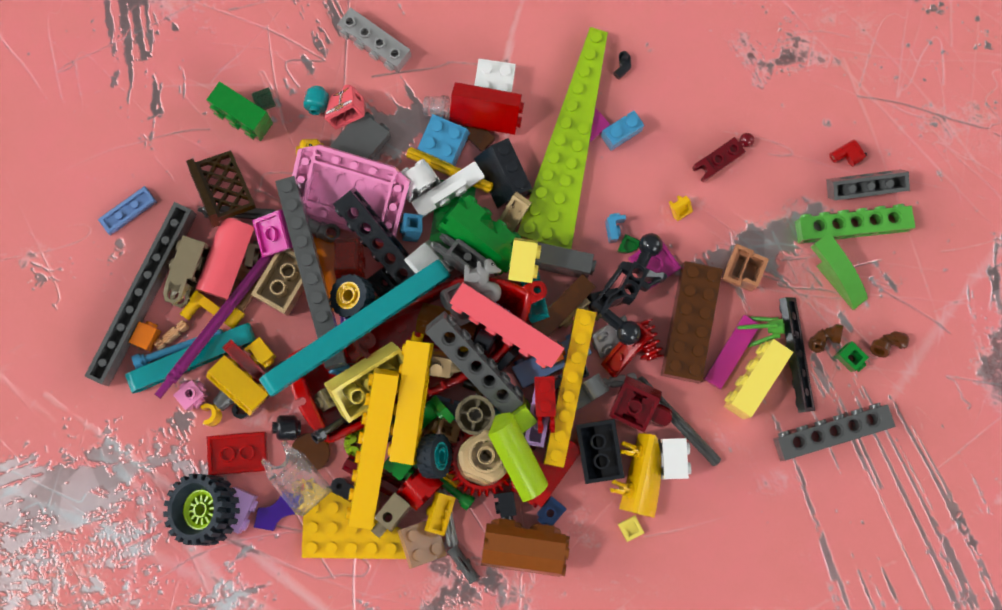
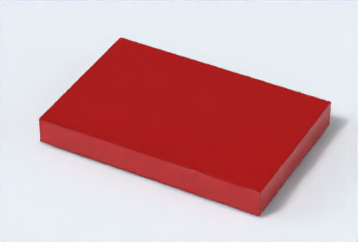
M266 432L206 436L208 475L268 471Z

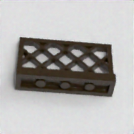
M231 150L198 162H194L193 158L186 161L213 228L220 226L219 221L256 208ZM230 158L228 165L220 164L222 160ZM212 166L209 172L202 170L201 167ZM217 168L223 169L224 172L222 173V175H218L214 173ZM229 171L236 173L234 179L226 177ZM210 178L218 179L215 185L208 184ZM223 181L230 183L227 189L220 187ZM235 185L242 187L239 193L232 191ZM217 191L224 193L221 199L213 197ZM229 195L236 197L233 203L225 201ZM241 199L249 201V204L238 205ZM222 205L230 207L226 212L220 213L219 211Z

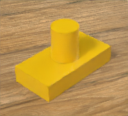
M435 492L432 505H429L426 509L428 519L425 531L445 536L456 497Z

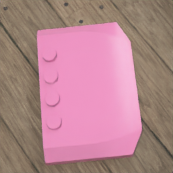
M324 145L298 149L292 176H295L299 184L306 213L311 219L327 224H335L341 229L351 231L347 226L348 222L344 217H340L336 213L333 204L355 187L395 237L397 236L411 182L395 166ZM351 208V213L354 216H358V210ZM363 223L364 229L371 231V226L368 223ZM380 238L375 239V241L383 243Z

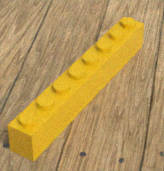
M579 308L575 311L556 400L555 433H551V431L549 433L543 464L564 468L596 312Z
M374 368L373 374L369 373L368 386H371L370 393H366L364 405H368L367 412L362 413L361 419L364 430L359 432L358 443L361 444L360 451L356 450L355 463H358L357 470L353 469L351 480L355 482L354 489L350 488L348 500H351V507L346 508L345 519H348L349 527L373 529L399 379L398 371Z

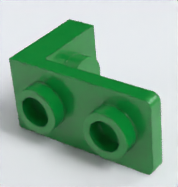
M436 395L425 404L422 430L437 416L441 420L445 418L449 423L455 419L454 415Z

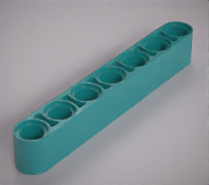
M250 323L240 325L212 337L184 373L217 360L224 355H229L222 347L230 339L241 349L255 341L256 337ZM188 348L125 374L131 393H138L164 382L167 379V374Z

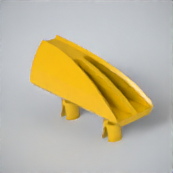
M638 433L635 445L625 441L621 443L628 450H620V453L632 456L626 483L613 480L611 483L618 486L619 489L610 488V491L622 495L620 510L655 518L661 481L660 447L656 435Z

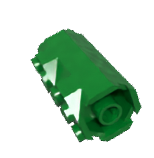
M461 196L456 201V206H452L436 228L455 241L456 239L462 240L486 259L493 260L497 268L501 269L500 273L494 274L495 276L507 273L510 269L514 238L522 237L518 233L510 231L507 228V224L502 220L493 221L491 219L492 212L486 207L482 208L477 204V200L473 196Z

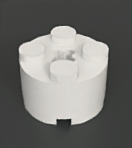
M425 159L419 160L410 169L407 167L400 171L411 181L406 197L409 203L441 183Z

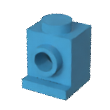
M403 213V222L400 223L402 241L418 242L422 234L423 215Z

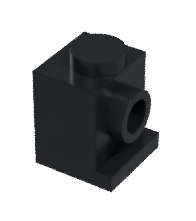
M384 267L367 279L379 297L394 289L397 283L385 273ZM383 279L388 283L387 286L383 285Z
M513 492L494 494V498H498V502H495L496 514H500L502 519L513 520V516L517 515Z

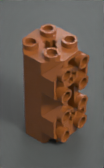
M494 519L491 521V524H486L481 566L557 577L565 576V563L569 557L568 546L570 536L561 534L559 528L551 525L535 524L530 529H525L515 520Z

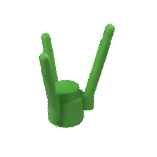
M750 316L749 318L752 320L765 321L767 324L737 326V329L768 328V333L773 334L749 343L747 347L756 346L775 338H781L780 334H785L783 318L779 319V317Z

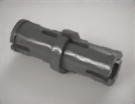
M458 545L453 546L447 551L457 565V570L463 573L469 584H472L480 577L471 566L470 559H466Z

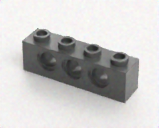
M902 169L826 179L828 198L834 201L910 191L909 172Z

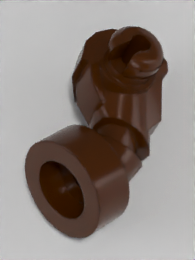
M835 324L833 327L826 328L825 330L822 328L809 339L808 346L810 350L815 353L824 351L827 338H830L832 343L840 344L844 325Z
M894 331L891 334L883 335L880 339L874 340L870 346V351L875 356L884 358L889 355L892 345L900 349L907 348L910 338L905 333Z

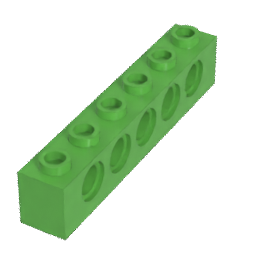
M905 204L893 205V208L878 206L874 210L859 208L856 209V212L841 210L837 214L822 212L819 213V216L804 214L795 221L798 244L817 242L827 233H830L835 240L909 232L916 228L912 206H905ZM889 215L894 218V223L889 220ZM870 217L876 220V225L870 222ZM851 219L857 221V227L852 225ZM833 221L839 224V229L834 228ZM814 223H817V224L820 225V227H821V230H820V231H817V230L814 228Z

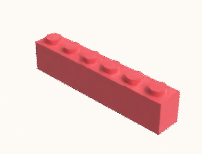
M464 282L461 283L450 300V304H452L451 309L459 314H462V312L469 315L468 319L476 325L479 323L485 325L487 332L493 336L496 333L503 337L502 341L511 347L513 344L520 348L519 352L526 357L533 356L536 358L535 362L543 368H546V366L552 368L564 350L562 345Z

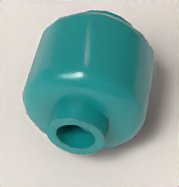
M312 86L305 92L304 108L312 115L324 113L328 107L329 94L321 86Z

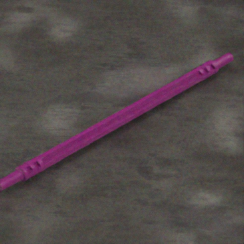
M274 255L260 257L167 374V379L154 395L161 399L173 383L176 384L263 274Z

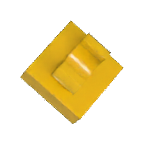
M678 195V201L675 203L669 201L673 217L677 221L693 212L691 201L687 196L682 198Z

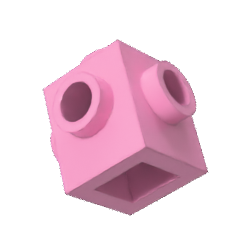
M187 380L179 386L180 390L173 395L187 411L199 408L206 402L204 399L208 397L205 393L206 387L200 381L196 382L194 380Z

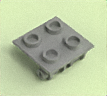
M625 315L620 317L623 321H627ZM609 324L592 334L594 340L592 345L598 351L600 358L609 355L620 342L617 338V330Z

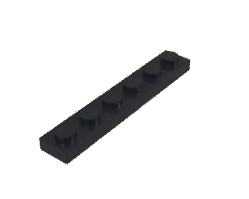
M780 298L779 309L784 320L786 347L793 351L789 358V367L792 371V385L795 389L796 407L798 408V413L815 411L796 298Z

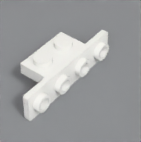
M472 162L413 200L412 205L419 215L425 217L440 206H446L454 197L463 195L468 188L484 179L485 176L477 163Z

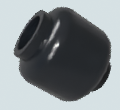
M279 415L276 422H272V434H276L277 439L280 441H293L297 436L301 435V420H298L295 415Z

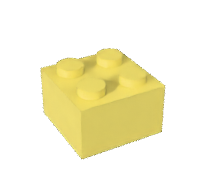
M514 238L508 280L532 283L533 278L537 279L539 265H535V260L540 259L541 246L538 245L537 240Z

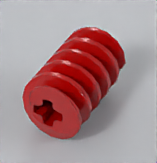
M653 319L640 322L652 335L638 352L644 353L640 360L651 361L665 356V354L658 353L663 348L656 347V344L660 342V340L654 339L658 332H651L656 327L655 325H649V322Z

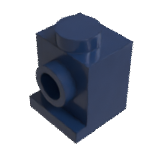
M550 496L536 513L539 516L537 521L544 525L553 526L567 509ZM549 509H552L554 511V515L552 517L547 516V511Z

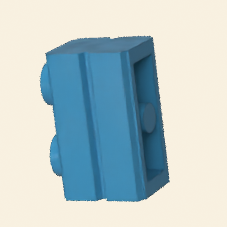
M633 110L627 116L602 131L601 138L612 151L642 132L644 124Z

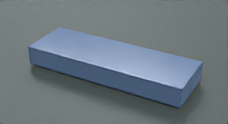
M144 186L100 217L98 221L111 236L157 203V201Z

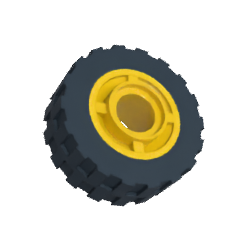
M348 274L341 276L333 284L330 291L329 300L331 308L339 316L350 318L373 303L375 291L372 288V284L367 279L357 275Z

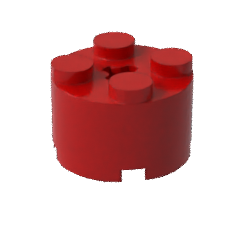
M418 469L413 476L411 475L403 483L397 492L417 511L444 483L438 478L423 477Z

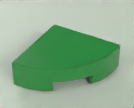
M625 234L617 252L622 254L634 252L639 248L640 240Z

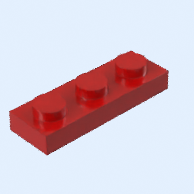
M635 322L641 329L639 341L633 345H624L619 342L601 363L613 378L622 372L652 336L640 322Z

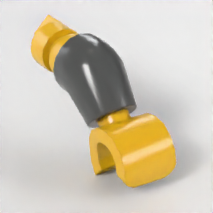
M219 390V393L214 398V404L207 403L200 406L202 410H211L212 412L211 417L203 421V425L213 427L219 424L222 419L221 410L224 411L234 403L221 390Z

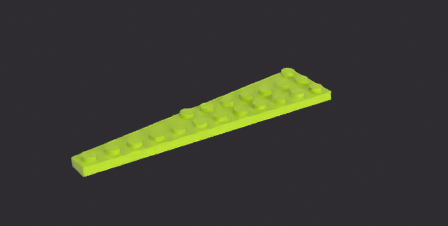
M592 27L588 31L529 198L532 204L522 218L517 232L523 238L572 249L608 32Z

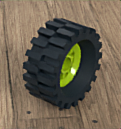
M193 473L189 474V477H181V482H175L172 485L175 490H169L167 494L170 497L169 501L165 500L164 506H168L167 511H163V517H168V521L164 523L166 527L172 528L169 534L176 536L175 540L183 542L185 545L210 546L219 544V541L227 539L225 534H231L234 530L231 525H237L238 519L234 518L235 513L240 514V508H236L235 505L240 503L239 497L233 496L237 493L235 488H231V483L219 476Z

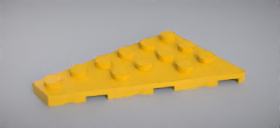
M304 480L302 558L406 559L397 531L402 528L396 526L392 532L387 529L379 538L371 532L372 529L349 527L348 519H345L346 508L351 507V502L311 480ZM374 518L373 527H374V526L376 525V523L378 522L375 518Z

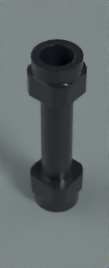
M341 416V418L325 428L315 430L311 437L318 444L326 440L327 435L344 424H351L354 420L348 423Z

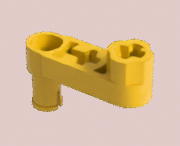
M195 290L189 298L190 301L179 314L190 321L199 307L205 308L213 315L217 313L220 307ZM235 308L224 323L233 329L245 314Z

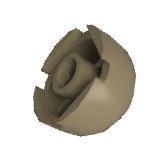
M471 395L464 398L458 404L455 412L458 426L463 432L470 435H479L484 430H489L495 417L493 404L487 398L480 395Z

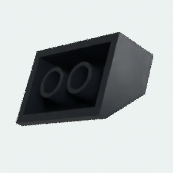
M509 138L491 145L474 158L485 176L484 179L493 183L490 194L497 209L508 205L516 192L523 197L532 193L531 184Z
M615 419L576 425L585 484L625 478Z

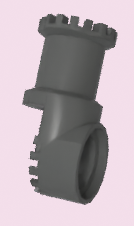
M307 215L312 234L316 238L330 243L335 242L339 238L341 232L337 225L325 222L320 223ZM327 229L335 230L336 236L334 238L328 237L326 234Z

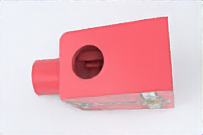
M344 85L343 90L330 97L324 119L337 130L364 117V99L353 86Z

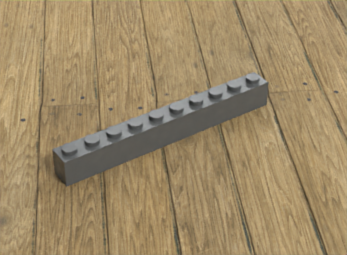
M295 176L277 180L275 183L317 338H320L335 328L337 322L334 311L331 308L329 293L300 187ZM344 349L324 362L327 370L331 371L348 366Z
M176 202L173 203L85 377L102 385L110 386L131 345L129 341L138 322L144 320L169 271L170 261L172 258H175L177 252V242L182 239V236L187 235L197 216L193 210Z

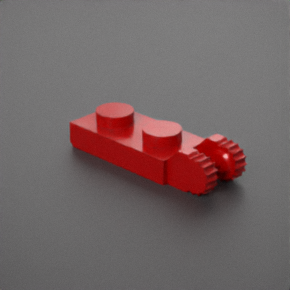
M534 377L538 433H543L542 417H550L549 430L551 433H555V377Z

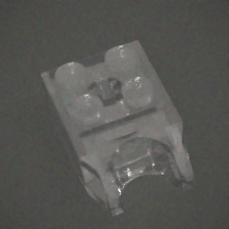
M284 440L281 443L286 453L284 463L280 466H275L265 458L261 460V463L265 468L267 478L296 515L304 516L333 489L304 453L294 449L288 441ZM302 484H305V488H304V490L302 491V490H301V489H302L301 485H302Z

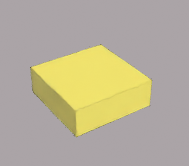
M636 515L618 524L626 542L644 534Z

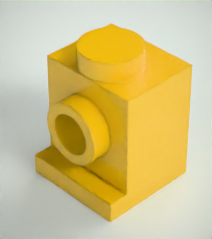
M258 337L244 348L247 353H253L251 355L253 361L257 365H263L265 369L270 367L277 357L261 337Z

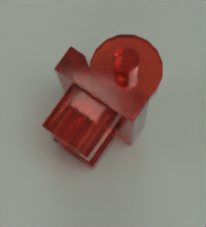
M368 332L346 349L347 355L355 363L362 356L367 359L371 355L369 349L376 343L375 335Z

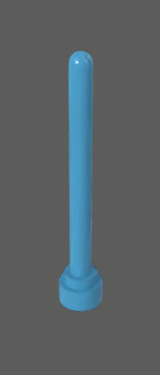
M218 329L214 336L219 335L224 331L222 329ZM197 337L147 355L140 353L131 356L135 369L147 365L148 362L188 348Z

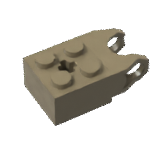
M182 236V239L177 242V252L175 258H172L170 261V271L163 292L166 302L183 308L190 301L189 298L195 291L211 248L205 242ZM172 289L169 299L168 292ZM185 295V301L181 304H177L179 301L183 299Z

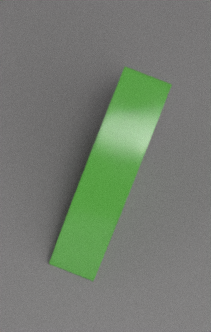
M827 233L810 247L822 261L816 267L852 310L868 299L863 283L855 268L830 233Z

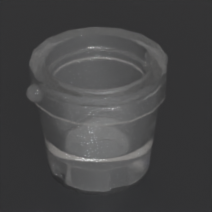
M426 96L423 101V114L426 116L434 114L447 120L450 109L449 96Z

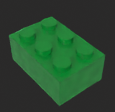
M220 81L206 99L210 105L209 108L214 112L215 116L221 120L225 118L237 130L241 128L245 131L244 134L252 140L256 138L261 141L273 125L267 111Z

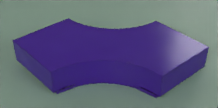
M281 492L279 499L273 505L258 508L254 528L274 531L277 523L282 518L288 515H298L302 495Z

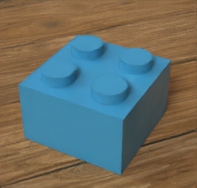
M432 114L417 149L456 166L470 132L467 128Z

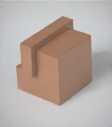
M736 244L721 280L752 292L759 286L769 259L754 253L749 248Z

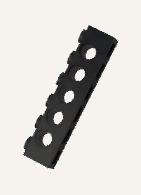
M355 187L333 204L336 213L340 217H344L348 222L347 226L352 232H356L360 237L359 240L362 245L370 249L372 257L383 265L385 273L397 282L396 286L416 274L404 261L409 256V253ZM351 208H356L359 215L354 216L351 213ZM363 223H368L371 226V231H366ZM380 238L383 241V246H378L375 239ZM392 253L396 261L389 260L387 254ZM400 268L406 269L408 276L401 275Z

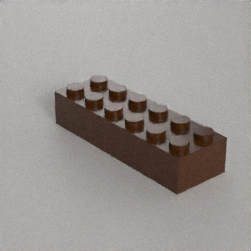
M687 261L681 265L661 376L697 384L702 382L723 269Z

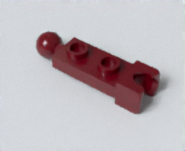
M744 133L741 135L739 142L735 137L694 164L692 167L693 171L703 169L705 174L701 181H707L714 174L745 154L746 151L743 147L752 146L754 144V136L751 133Z

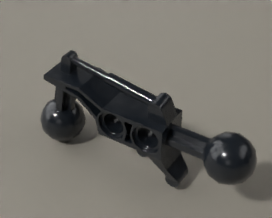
M654 233L641 237L639 241L641 253L637 261L633 263L621 262L603 291L591 304V307L598 312L595 320L598 321L602 318L617 330V338L624 345L636 344L641 337V329L637 323L623 321L608 308L618 303L630 305L636 298L639 290L646 292L651 286L666 280V273H656L646 268L651 257L659 255L663 247L662 239ZM621 273L625 274L618 290L609 295L603 304L600 305L599 301L612 287ZM632 273H635L638 278H635ZM625 289H628L631 294H627Z

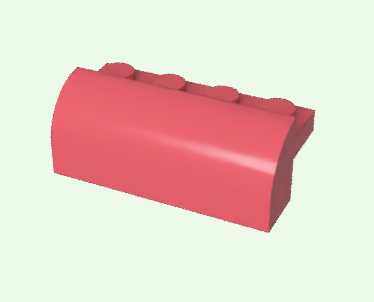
M232 218L220 221V226H218L195 289L199 290L200 293L210 294L224 300L229 298L253 234L254 226Z

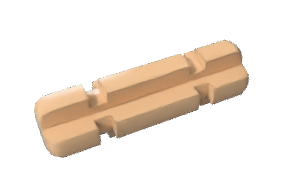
M181 320L176 324V327L173 326L162 335V338H158L154 342L155 347L158 350L167 347L166 344L172 343L181 335V332L184 333L189 329L188 324Z

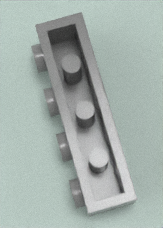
M351 7L337 24L339 34L344 39L352 40L354 45L360 50L365 49L369 52L368 54L376 61L378 59L382 61L383 65L390 71L394 70L399 73L411 57L409 48Z

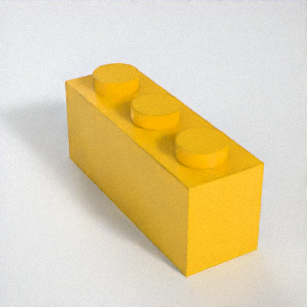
M224 355L207 372L206 378L251 416L267 399L269 394L266 393L267 391L263 385H257L252 380V376L247 371L240 370L237 367L238 364L232 358H227Z

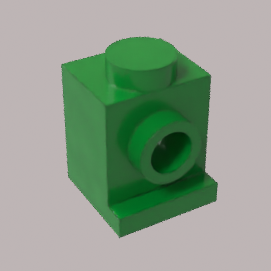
M853 341L846 343L833 356L850 372L861 371L866 366L865 361L869 358ZM849 356L853 357V362L848 358Z

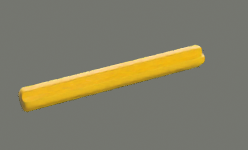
M410 147L407 150V158L416 162L425 159L432 169L450 177L462 170L415 148ZM482 179L474 184L473 187L489 193L492 190L493 183Z

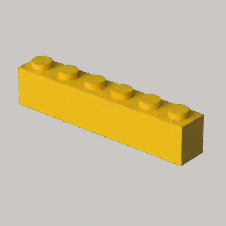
M406 340V344L402 346L401 353L404 359L403 364H400L399 367L401 380L400 384L397 385L396 391L398 402L393 408L395 423L391 425L390 435L393 436L392 444H389L387 455L390 456L389 461L409 465L417 463L416 451L421 440L434 343Z

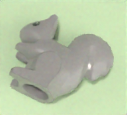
M486 259L483 267L480 261L477 262L476 268H470L469 265L465 264L464 283L492 301L497 302L501 296V288L497 283L489 281V274L500 273L501 269L497 268L491 259Z

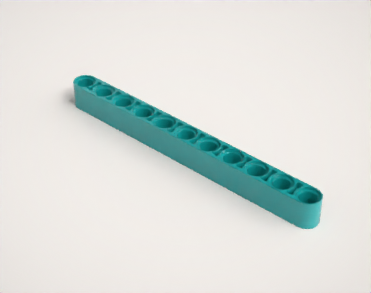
M440 259L434 261L264 374L259 381L268 394L273 397L443 283L451 274Z

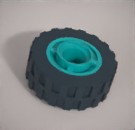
M425 434L418 443L416 451L417 467L425 478L442 479L451 467V443L444 434Z

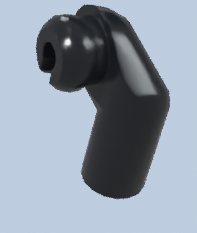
M627 51L619 53L620 67L613 72L618 80L631 69V57Z

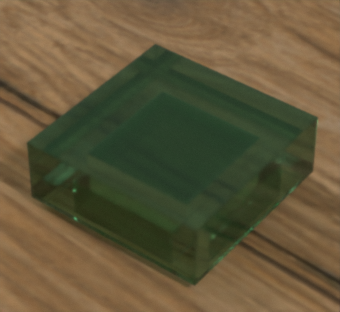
M269 87L251 94L255 104L263 110L276 106Z

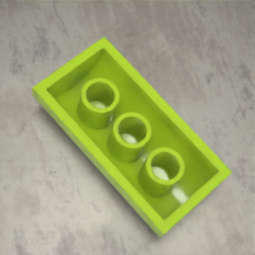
M512 413L496 415L488 436L522 501L532 500L547 488L548 481Z

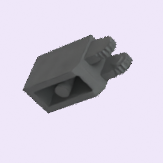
M442 233L439 238L450 249L448 250L436 242L433 244L434 250L444 256L443 260L462 274H464L465 264L469 265L470 268H476L477 262L480 261L482 267L484 266L486 258L462 240L456 239L455 241Z

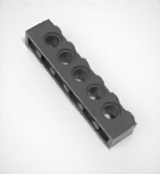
M445 311L442 312L426 326L425 333L501 414L512 413L523 404L524 394L522 390L510 382V377L504 371L501 372L497 368L498 365L493 358H488L484 354V349L480 344H475L471 340L469 332L457 325L458 322L453 315H448ZM452 332L455 336L450 338L445 333ZM463 346L468 348V350L462 352L458 348ZM479 361L481 365L475 366L472 362ZM492 375L494 379L488 380L485 376ZM501 389H505L507 392L501 394L498 391Z
M881 403L869 405L870 409L866 411L860 408L851 411L852 415L846 417L844 414L833 416V421L826 422V419L814 422L815 426L808 428V425L797 427V432L790 433L789 430L778 433L779 437L773 439L780 461H786L894 428L896 426L889 406H881ZM868 415L873 418L871 425L866 420ZM850 420L855 424L853 431L848 427ZM831 426H834L837 430L835 436L830 433ZM814 431L819 436L817 442L813 441L811 437ZM795 437L800 439V446L798 448L793 444Z

